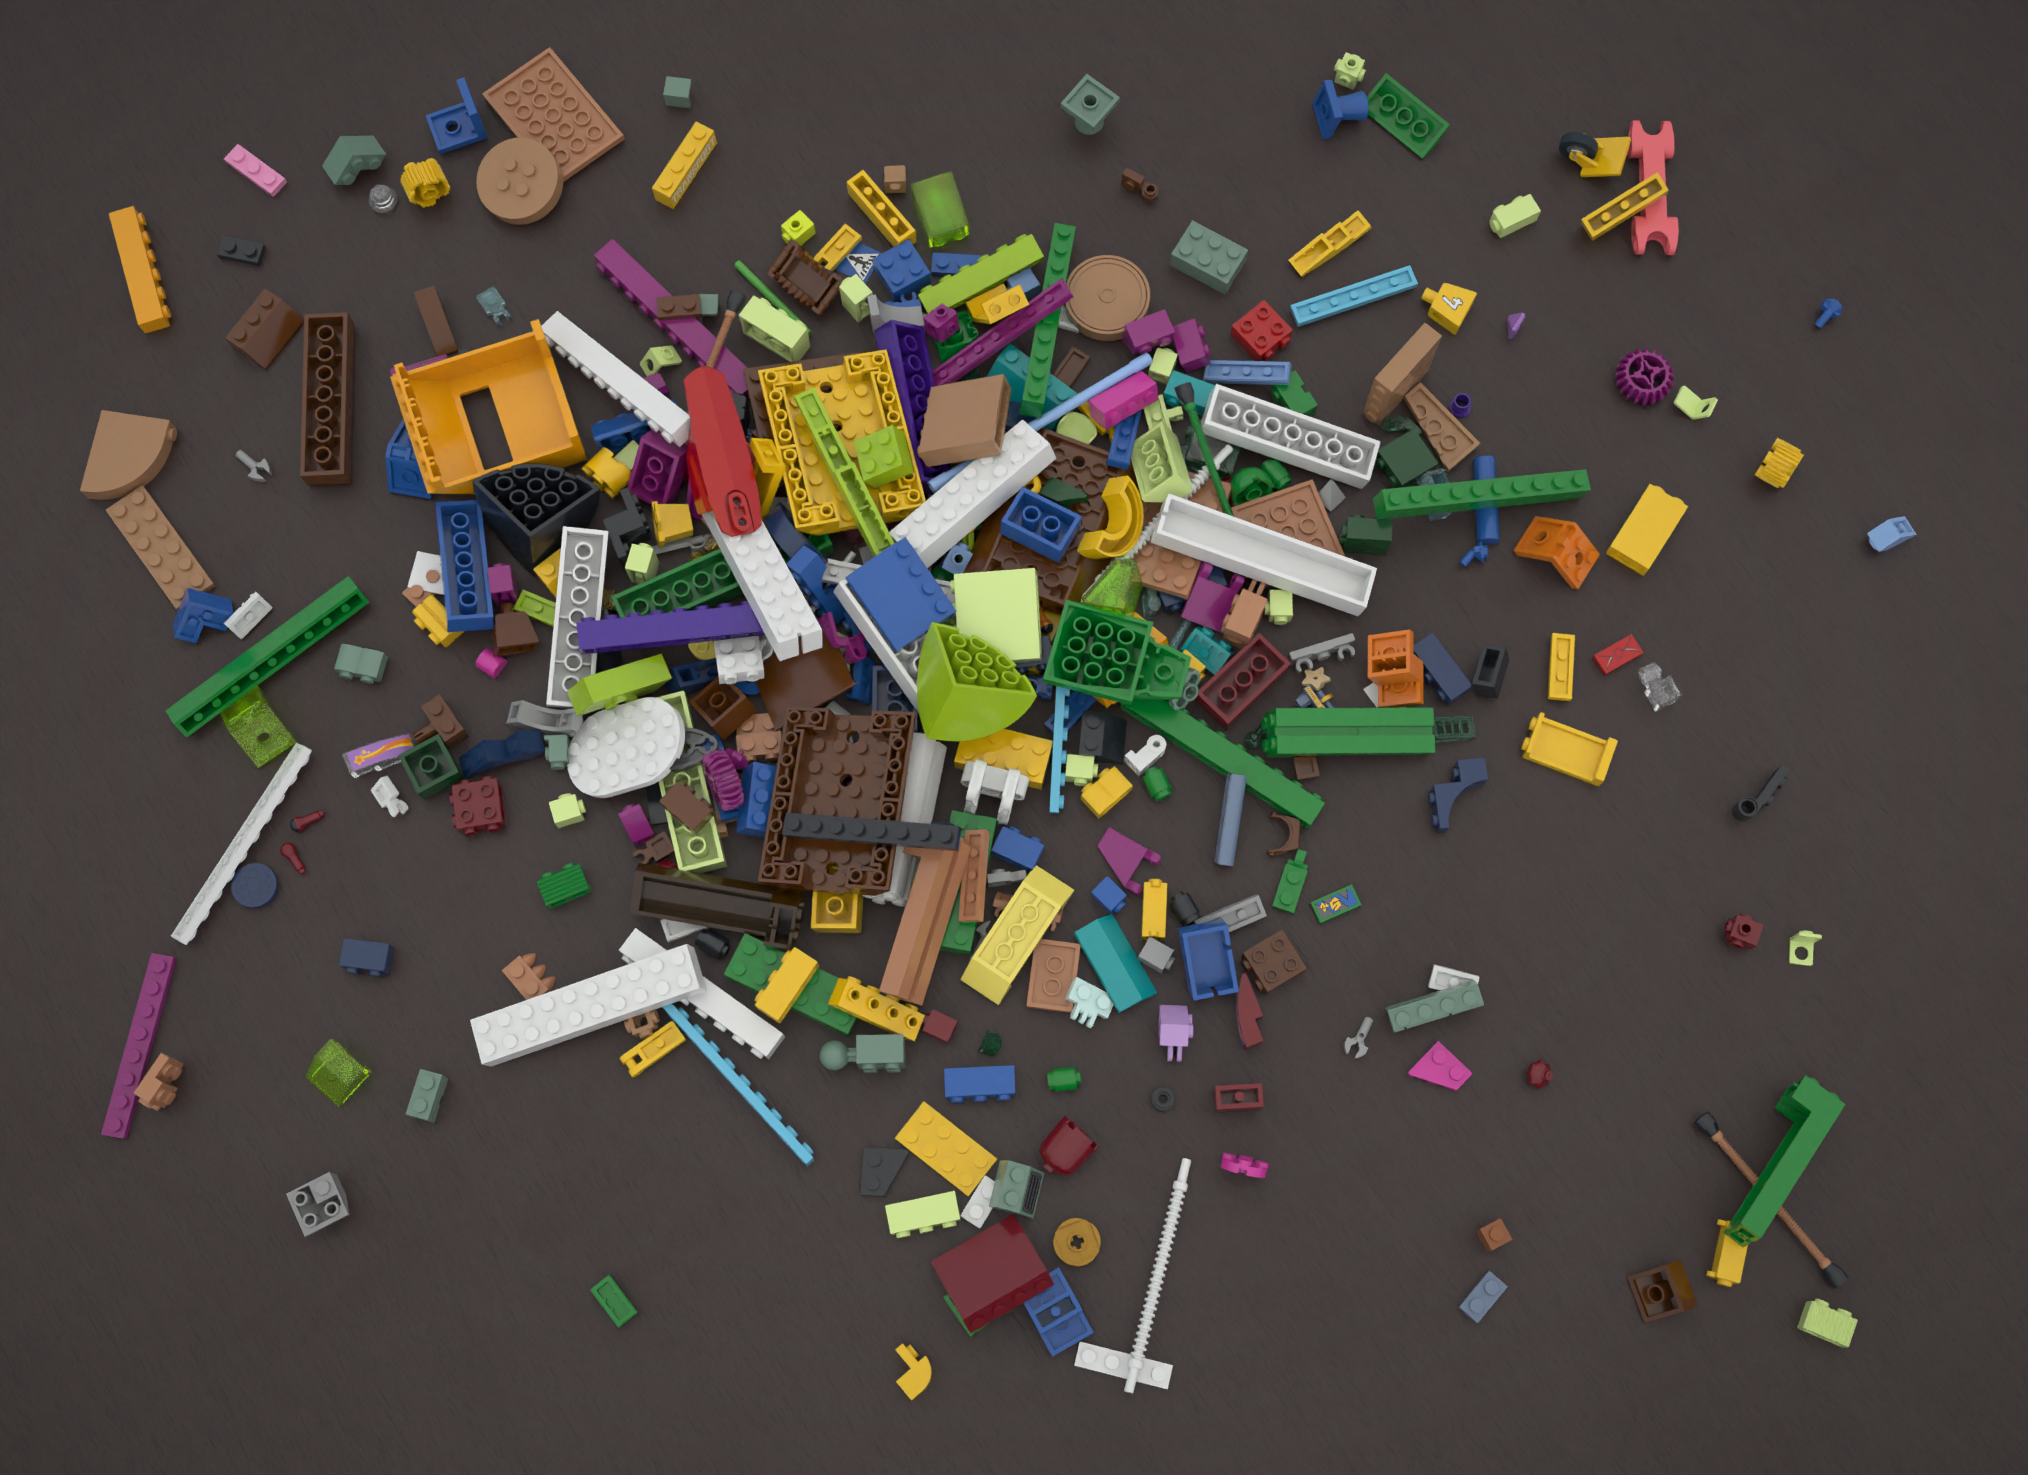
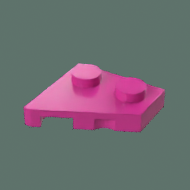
M1438 1041L1407 1074L1411 1077H1417L1429 1083L1438 1084L1456 1091L1473 1073Z

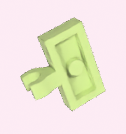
M1158 395L1159 400L1143 408L1148 430L1163 422L1172 431L1170 421L1183 420L1182 407L1179 406L1166 410L1163 395Z

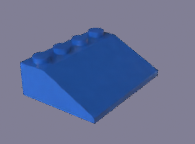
M906 537L883 550L845 578L895 652L900 651L926 635L932 622L944 624L956 613V609Z

